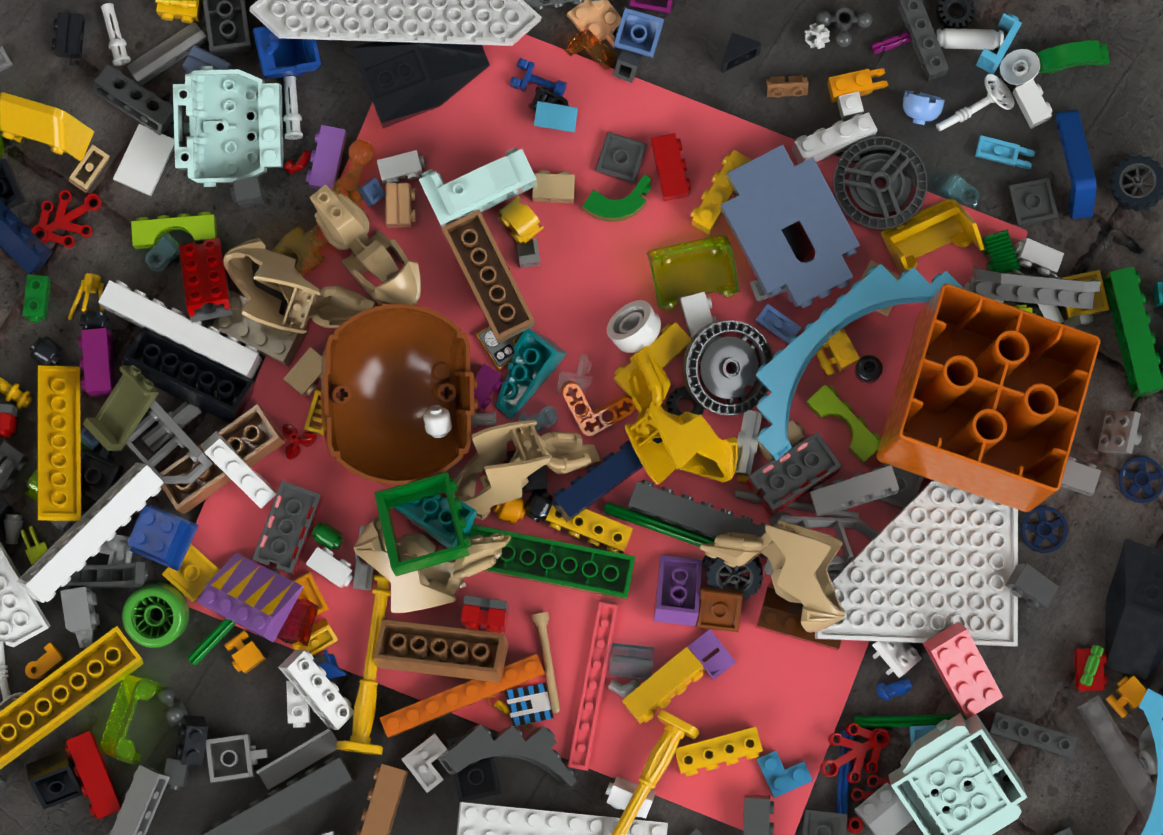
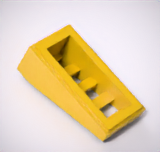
M317 388L304 429L324 435L323 425L319 427L310 424L311 420L323 424L322 418L313 416L314 412L322 414V409L316 408L317 404L321 405V400H319L321 389Z

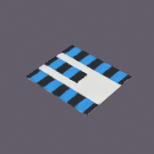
M546 683L505 691L513 726L554 718Z

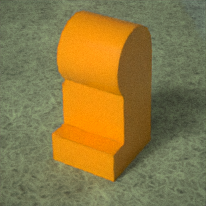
M50 642L44 647L46 653L37 661H31L26 665L25 673L27 677L40 680L66 660L54 643Z

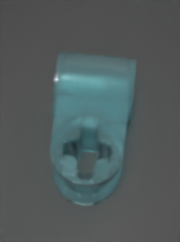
M954 172L948 175L939 188L944 195L955 199L959 204L969 208H973L979 199L978 190ZM972 194L973 198L967 201L966 195Z
M169 232L163 235L157 244L146 254V263L153 272H161L180 254L179 246L182 244ZM155 258L156 260L159 259L160 262L157 264L156 262L153 263L152 260Z

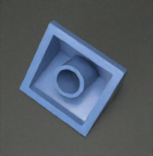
M625 8L613 47L653 58L660 39L664 19Z

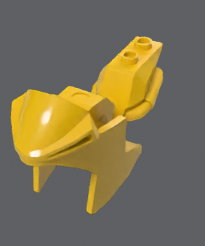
M645 346L634 355L637 369L628 373L627 377L633 404H635L640 414L635 423L625 425V430L647 474L657 485L662 483L675 469L714 479L722 483L731 480L735 474L738 460V440L735 437L724 440L718 438L702 415L685 411L682 415L678 416L664 411L661 404L671 383L665 371L655 359L654 354L648 346ZM662 438L663 441L657 444L653 439Z

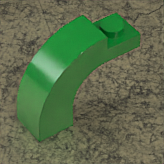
M1097 40L1063 44L1036 53L1040 60L1039 73L1054 74L1076 66H1105L1110 64L1107 44L1099 43Z
M644 174L632 193L619 200L608 199L593 190L583 204L582 211L593 218L606 222H618L629 219L639 213L646 205L647 200L642 195L646 197L652 188L650 185L651 178Z

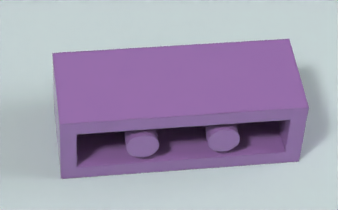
M321 125L320 131H316L315 142L317 147L316 150H312L310 162H313L312 170H308L306 182H309L310 189L319 190L326 184L335 192L347 137L345 129Z

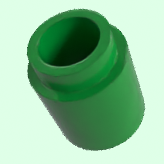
M319 522L311 534L315 538L314 541L331 551L334 548L338 549L344 540L341 537L342 533L327 523Z

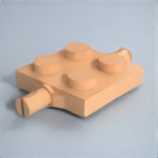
M584 0V3L577 4L575 8L567 13L569 19L591 47L605 39L613 47L616 39L613 33L619 28L622 18L608 0Z

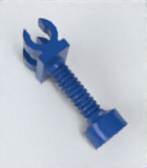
M519 58L517 67L527 72L523 81L512 77L509 83L511 87L525 92L528 82H533L539 86L552 89L554 94L563 97L567 82L558 80V82L554 83L533 75L532 72L535 64Z

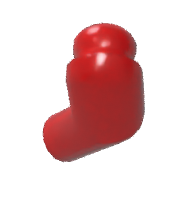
M304 150L295 163L292 160H287L283 168L289 174H294L304 169L310 161L312 153Z

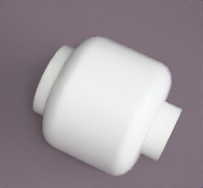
M434 405L424 413V426L429 435L434 438H442L451 431L452 421L448 409L440 405Z

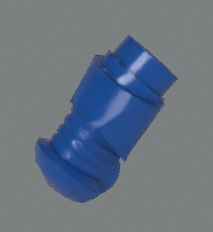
M907 677L890 683L888 686L885 682H880L876 685L878 696L885 701H889L890 698L905 695L912 689V685Z

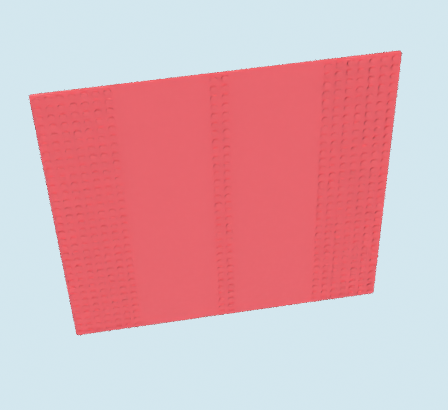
M526 34L513 46L482 45L490 66L438 108L382 128L372 102L335 190L337 195L342 193L366 212L365 214L370 223L369 232L367 233L369 239L377 234L376 231H381L390 240L394 239L409 261L413 260L418 263L421 277V295L416 306L433 310L445 316L461 329V333L467 334L470 344V372H474V376H476L485 363L502 375L501 381L505 382L509 370L507 369L508 365L498 370L476 334L489 327V325L485 321V317L442 232V226L419 181L422 175H419V178L414 180H407V178L399 180V183H410L412 189H415V202H411V209H415V222H411V228H387L386 196L368 207L358 189L376 177L386 193V184L382 182L377 160L417 150L418 156H423L425 167L422 168V172L424 173L430 169L437 173L439 172L445 184L505 157V153L514 148L523 150L533 173H538V171L542 170L550 171V174L568 171L571 172V175H575L574 203L533 202V188L517 195L522 199L520 204L524 205L526 203L538 217L540 223L537 225H543L544 227L543 230L533 237L537 238L541 262L539 266L520 268L517 250L518 243L510 235L512 230L509 227H504L497 219L500 215L499 211L517 196L481 212L535 320L536 325L531 327V329L552 340L567 354L555 371L512 419L496 407L501 387L497 392L493 391L491 393L489 405L486 409L481 408L477 413L496 412V425L478 426V428L471 426V444L468 453L463 454V458L446 471L451 479H456L477 453L472 440L473 434L486 428L510 422L535 420L537 425L534 427L540 437L551 431L578 433L581 435L582 444L595 446L601 463L597 464L598 466L604 462L603 458L609 453L613 452L616 454L619 452V447L626 441H630L625 425H632L636 422L638 418L637 408L635 407L634 412L595 435L587 436L579 429L561 394V386L566 381L576 382L592 411L619 396L627 395L614 381L616 376L614 372L622 365L626 367L632 362L630 358L635 353L621 351L608 337L607 326L611 317L630 302L637 300L647 301L653 308V311L659 315L661 320L660 331L667 324L673 325L676 322L690 337L680 298L705 292L706 297L710 296L713 308L710 309L712 317L715 316L717 321L734 320L751 325L764 336L774 356L777 351L784 350L788 344L755 322L767 304L799 325L801 329L797 335L800 336L809 323L817 321L820 318V314L826 308L834 306L836 300L842 294L846 295L852 290L851 287L855 282L861 280L871 260L901 275L885 245L881 234L882 231L863 228L845 216L860 244L856 248L857 253L847 258L843 255L853 275V278L849 280L850 284L840 290L837 286L831 290L832 294L823 299L820 296L812 299L814 303L806 308L801 306L796 308L793 302L790 303L786 296L788 292L757 303L750 286V282L757 280L723 213L709 235L691 225L693 219L691 213L696 206H701L704 201L701 197L706 188L710 190L714 184L711 180L717 171L721 172L723 169L722 161L727 153L731 155L733 150L754 160L784 145L794 166H796L798 163L791 151L795 139L635 77L631 83L614 77L615 69ZM519 58L535 64L532 72L533 75L554 83L558 82V80L567 82L563 97L566 98L569 106L578 107L575 132L534 126L536 111L528 106L533 102L536 87L546 89L551 93L554 92L552 89L539 86L533 82H528L525 92L511 87L509 83L512 77L523 81L527 72L517 67ZM607 132L647 144L635 184L595 172ZM675 133L676 138L681 139L683 150L679 152L681 159L685 158L687 170L684 171L685 178L690 179L691 190H688V197L664 202L651 147V138ZM836 155L816 162L833 195L834 171L841 158ZM851 162L848 168H854L856 163ZM845 173V179L849 180L850 174ZM644 174L651 178L650 185L652 188L646 197L642 195L647 200L646 205L639 213L629 219L618 222H606L593 218L582 211L583 204L593 190L608 199L619 200L632 193ZM878 179L875 181V185L883 188L885 187V182ZM845 185L849 200L859 211L869 216L884 218L883 214H872L860 208L853 200L849 186ZM911 185L909 196L900 207V211L909 206L913 200L915 186ZM927 191L924 202L918 212L946 200V198ZM734 192L733 196L731 197V199H733V198L736 197L735 192ZM961 205L976 222L981 240L984 236L1003 230H1008L1013 248H1015L1018 241L1026 239L1028 233L1025 229ZM895 211L888 213L889 217L896 215ZM800 221L796 222L797 226L799 227V229L801 230V232L803 233V235L812 247L810 252L802 261L803 263L808 260L814 259L815 249L812 246ZM319 228L300 273L303 276L302 278L319 290L327 286L339 285L372 299L356 283L342 263L343 258L346 259L352 254L350 248L347 250L337 249L331 243H328ZM951 242L916 258L918 265L915 269L930 284L937 274H943L947 271L964 289L967 282L970 283L972 265L987 270L986 263L989 261L987 255H983L973 242L966 247L955 246ZM392 250L389 254L400 271L404 264ZM369 270L362 275L375 287L383 284ZM374 302V305H373V306H376V307H377V306H380V305L377 304L376 302ZM928 302L894 305L888 317L874 311L844 327L859 358L873 355L881 361L883 366L882 374L875 382L868 384L859 381L855 375L856 364L840 372L836 364H834L832 367L835 373L831 376H827L825 370L821 369L819 365L821 363L816 354L807 365L793 396L789 422L791 420L795 424L798 422L804 429V439L801 442L818 432L841 464L839 472L820 485L824 484L826 487L833 485V481L841 478L848 480L853 478L855 474L872 472L873 469L883 466L884 463L878 461L876 451L862 464L848 450L852 435L846 422L834 416L819 419L805 403L823 385L827 387L832 386L839 395L837 397L842 403L846 401L853 409L851 412L856 417L860 416L867 423L866 428L871 433L874 431L881 438L918 313ZM310 318L305 326L308 332L289 367L267 356L265 357L254 383L253 394L241 415L258 404L266 411L283 438V424L294 426L299 437L304 432H311L316 435L317 438L311 446L305 447L299 444L301 452L296 458L291 460L287 459L285 450L293 442L284 438L286 443L251 468L261 474L273 486L276 494L282 480L321 494L323 499L294 576L279 571L275 564H272L271 567L263 564L260 565L270 570L276 569L282 576L292 581L311 572L329 607V610L294 628L290 627L286 619L274 642L294 649L290 639L326 619L337 636L338 641L315 655H324L323 651L327 650L328 654L335 655L338 668L363 677L375 599L372 589H375L377 586L374 576L378 575V571L374 568L371 590L353 589L354 578L348 587L339 588L306 565L316 548L323 549L324 547L314 541L315 538L311 534L319 522L327 523L342 533L341 537L344 540L338 549L334 548L332 550L335 553L333 557L338 561L342 558L352 565L350 569L353 570L352 576H354L356 554L353 547L359 538L360 526H367L373 519L379 517L374 493L396 487L397 485L377 483L354 474L330 455L324 435L304 429L315 391L310 396L307 394L303 397L287 384L283 378L310 347L323 357L326 340L337 329L323 328L314 323L312 318ZM728 331L718 334L717 337L732 336L740 338L742 335ZM827 348L823 349L827 358L831 359L832 357ZM685 350L663 369L671 383L663 405H667L670 394L676 388L685 386L682 374ZM730 363L726 365L727 373L731 369ZM697 370L700 384L705 393L713 400L727 404L726 399L714 396L706 389L701 380L700 372ZM321 379L315 384V385H317V388H320V389H321ZM747 385L744 388V396L752 390L754 385ZM569 387L568 393L574 400L577 398L573 392L574 389ZM445 390L441 391V395H444ZM339 391L338 393H336V394H337V397H340V396H341V392H340V391ZM682 398L677 403L678 410L682 413L685 411L690 413L694 408L693 402L688 398ZM624 401V402L622 403V404H623L622 407H623L624 409H627V408H628V406H627L628 403H627L626 401ZM583 403L575 406L576 413H582L585 410V404ZM316 405V408L322 409L321 405ZM614 406L613 409L619 414L618 409ZM756 406L750 409L752 411L759 412ZM545 407H552V409H545L544 411H542V409ZM704 409L702 417L710 425L718 438L721 440L733 437L738 438L744 413L729 416L715 414ZM610 410L602 414L603 420H609L612 417V411ZM314 412L313 416L322 418V414ZM763 415L759 433L763 428L771 426ZM596 416V417H595V419L597 420L596 422H597L598 424H601V422L599 421V419H598L597 416ZM311 420L310 423L319 427H322L323 425L322 423ZM588 421V422L586 423V425H587L586 427H587L588 430H589V429H591L592 427H591V423ZM513 440L506 443V451L516 450ZM758 447L756 454H754L751 474L769 463ZM546 465V492L553 496L552 501L555 498L554 494L563 487L568 489L572 486L570 484L572 480L579 475L582 478L588 474L587 470L592 466L565 474H557ZM642 467L586 508L633 528L624 553L619 552L620 554L635 556L627 600L483 571L462 579L466 583V587L457 590L454 595L456 601L407 613H393L391 611V596H388L384 620L467 629L461 622L465 595L507 601L509 605L506 632H501L506 635L509 643L504 667L537 654L544 672L545 666L538 627L533 623L532 615L548 612L549 621L546 628L560 711L553 713V719L533 722V724L529 723L526 725V728L521 725L514 727H517L522 732L523 739L539 727L545 726V728H549L557 742L551 749L556 750L561 758L569 760L598 601L619 605L589 769L614 779L618 776L639 784L638 778L641 776L647 759L665 731L666 725L660 722L657 717L660 710H664L685 721L699 731V735L695 740L684 735L683 739H680L677 748L756 727L763 752L759 753V757L747 760L746 756L738 758L739 763L728 766L726 762L719 763V768L706 771L704 767L697 769L698 774L686 777L685 773L680 774L674 753L671 762L657 782L656 787L651 788V790L655 791V795L743 831L745 795H770V801H774V814H770V822H774V835H795L818 776L820 765L830 745L828 737L835 732L870 642L842 640L840 648L834 650L756 628L767 587L775 589L771 575L765 574L764 566L768 559L759 557L763 572L762 584L760 589L757 588L755 595H750V598L746 600L743 598L738 632L711 629L735 660V664L714 680L704 671L703 676L698 681H692L687 685L685 692L681 695H675L667 707L657 710L650 721L643 722L641 725L624 706L622 700L625 697L608 689L613 679L622 685L630 683L634 679L639 681L641 685L685 647L689 646L710 629L696 628L697 621L695 626L654 621L660 555L700 559L703 561L706 551L701 550L699 546L605 514L604 507L606 503L609 502L628 509L636 482L646 480L653 483V487L661 490L662 487L673 490L674 495L681 497L682 494L693 497V502L701 504L704 501L714 505L713 509L721 511V508L732 511V516L738 518L741 515L753 519L752 523L761 525V523L771 525L769 522L771 516H769L761 502L755 504L750 503L751 500L734 497L736 489L752 492L747 483H737L738 473H735L731 480L722 483L714 479L675 469L662 483L657 485L647 474L644 467ZM485 471L478 475L474 497L484 489L480 477L486 475ZM923 477L918 494L932 481L931 479ZM233 481L229 482L205 500L196 524L199 526L191 544L219 569L236 552L252 560L275 497L261 509ZM813 489L795 501L812 504L809 493ZM533 492L522 493L520 499L523 501V507ZM445 493L438 494L444 498H447ZM875 500L845 510L859 513L858 519L881 532L903 509L880 500ZM494 506L490 508V513L485 519L475 518L473 525L607 551V547L600 544L599 547L587 543V538L582 536L579 539L568 535L569 531L562 528L560 531L548 527V522L541 520L536 522L526 514L522 520L518 519L514 524L504 522L496 518V513L493 512ZM787 507L778 511L789 513L791 516L816 517V514L813 512ZM390 509L394 532L397 538L406 534H423L437 547L436 551L447 549L446 546L412 524L411 521L395 509ZM829 515L822 516V517H828V518H839V517H834V516H829ZM809 527L812 530L837 538L834 528ZM844 528L853 556L856 557L872 540L856 529ZM841 547L835 556H843ZM360 557V561H361L362 563H367L365 560H363V559ZM704 566L701 568L700 593L701 587H709L707 584L706 567ZM746 572L742 575L749 577L750 572ZM720 576V577H721L723 580H725L728 576ZM184 595L189 608L222 621L225 619V617L197 602L198 599L193 603ZM238 624L235 625V626H237V627H239V628H242V629H244V630H246V631H249V632H251V633H254V632H252V631H250V630H248V629H246V628H244V627H242V626H240V625H238ZM716 648L714 651H712L710 654H708L705 658L702 659L703 662L705 663L707 660H709L711 657L717 654L720 650ZM377 667L375 681L380 685L422 701L474 679ZM546 672L541 677L509 690L546 683L549 696ZM505 691L494 695L495 697L490 699H484L452 712V714L499 733L506 727L512 726L511 718L492 706L498 699L507 704ZM777 751L785 770L804 761L813 781L774 798L756 759Z

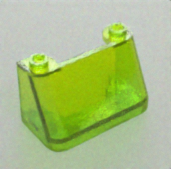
M725 235L657 248L646 253L659 309H673L680 298L705 292V294L718 292L724 297H731L735 293L740 292L732 245Z
M131 674L122 679L100 743L101 751L104 754L126 763L139 765L142 755L136 752L135 742L125 738L138 699L149 702V699L158 694L165 687V684Z

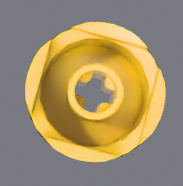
M517 196L499 211L500 215L497 219L504 227H509L512 230L510 235L517 243L523 242L525 244L543 230L544 227L543 225H537L540 223L538 217L526 203L524 205L520 204L522 199Z

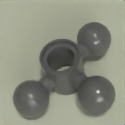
M849 8L839 9L836 15H831L828 11L823 10L818 12L815 18L818 25L824 24V27L830 23L835 24V27L840 30L836 35V43L840 47H847L851 44L852 36L847 31L852 26V23H857L860 27L867 28L873 21L872 15L869 12L864 11L859 13L858 16H854L853 11ZM842 15L847 16L849 22L842 23L839 17Z
M164 687L158 692L159 701L167 704L169 707L163 711V714L171 727L177 724L180 726L182 725L183 716L190 715L182 701L174 703V691L171 688Z

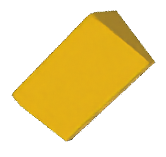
M326 619L290 639L295 650H306L312 656L338 641L337 636Z

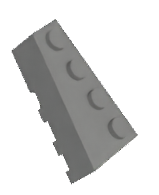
M892 465L875 468L872 472L866 474L865 472L855 474L853 478L845 480V478L835 480L833 485L826 487L824 484L815 486L809 495L816 517H822L895 495L899 491V486Z

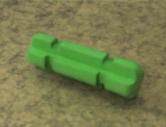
M1093 645L1091 648V656L1088 657L1083 671L1085 673L1080 679V683L1083 685H1092L1093 675H1095L1100 662L1099 657L1102 656L1104 648L1101 646Z

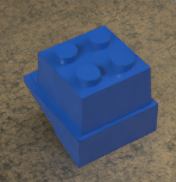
M266 26L253 29L264 79L303 76L305 73L315 71L321 66L316 39L278 38Z
M145 506L141 510L127 545L131 547L129 551L179 571L199 525L155 506Z

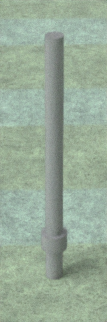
M738 489L735 491V498L751 500L750 503L759 504L762 500L760 494L755 496L753 491L748 492ZM793 501L785 506L815 513L811 503ZM842 510L829 514V516L858 519L859 513Z

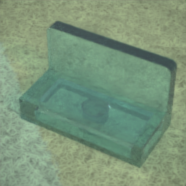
M612 643L609 675L647 680L652 674L654 647Z

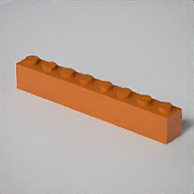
M535 654L504 667L501 683L471 680L380 717L387 738H391L545 675L538 655Z

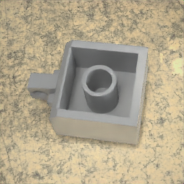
M87 587L62 590L60 593L65 627L70 632L76 634L80 648H87L94 643V632L98 631L97 626H100V617L98 613H95L94 605H97L96 593H93Z
M248 734L206 740L211 783L255 777L254 765H258L257 759L268 758L267 749L256 750V746H251L250 735Z

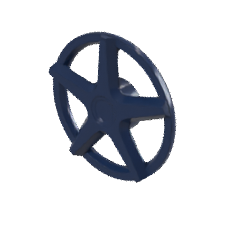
M1134 457L1128 460L1119 471L1118 483L1120 490L1131 501L1137 503L1151 502L1163 491V469L1151 458ZM1139 460L1137 473L1125 470L1130 463ZM1145 461L1153 463L1160 472L1148 474ZM1122 476L1133 481V485L1128 493L1123 486ZM1161 478V487L1155 494L1150 486V482ZM1139 489H1143L1150 498L1137 499L1133 495Z
M1047 506L1034 508L1025 515L1022 521V538L1033 551L1040 553L1053 552L1059 549L1067 538V522L1064 516L1054 508ZM1045 510L1056 513L1061 519L1048 522ZM1038 511L1039 523H1026L1030 515ZM1064 524V535L1060 542L1054 535L1053 530ZM1025 529L1036 532L1037 536L1033 545L1028 541ZM1045 538L1055 545V547L1050 549L1039 548Z

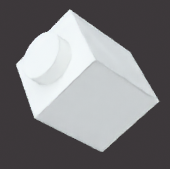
M859 92L838 97L837 104L841 120H850L852 116L858 113L863 115L864 109Z

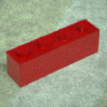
M88 731L67 740L68 746L65 747L69 758L73 757L75 762L73 769L77 778L81 777L83 782L81 789L84 796L90 799L91 805H89L92 816H96L97 819H103L119 812L122 803L93 732Z

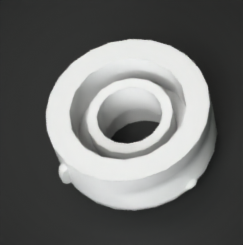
M633 301L624 305L611 317L607 326V334L621 351L626 353L639 352L642 348L650 346L655 341L661 329V320L647 301Z

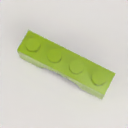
M200 212L198 216L179 214L176 218L162 215L157 216V219L149 220L148 217H139L136 221H131L132 242L135 249L156 248L160 238L172 230H182L189 233L197 244H204L203 241L217 238L216 218L210 212Z
M823 385L805 404L819 419L834 416L846 422L852 435L848 450L863 464L878 450L881 438L874 431L871 433L866 428L867 423L860 416L856 417L851 412L853 409L846 401L842 403L837 397L839 395L832 386L827 387Z

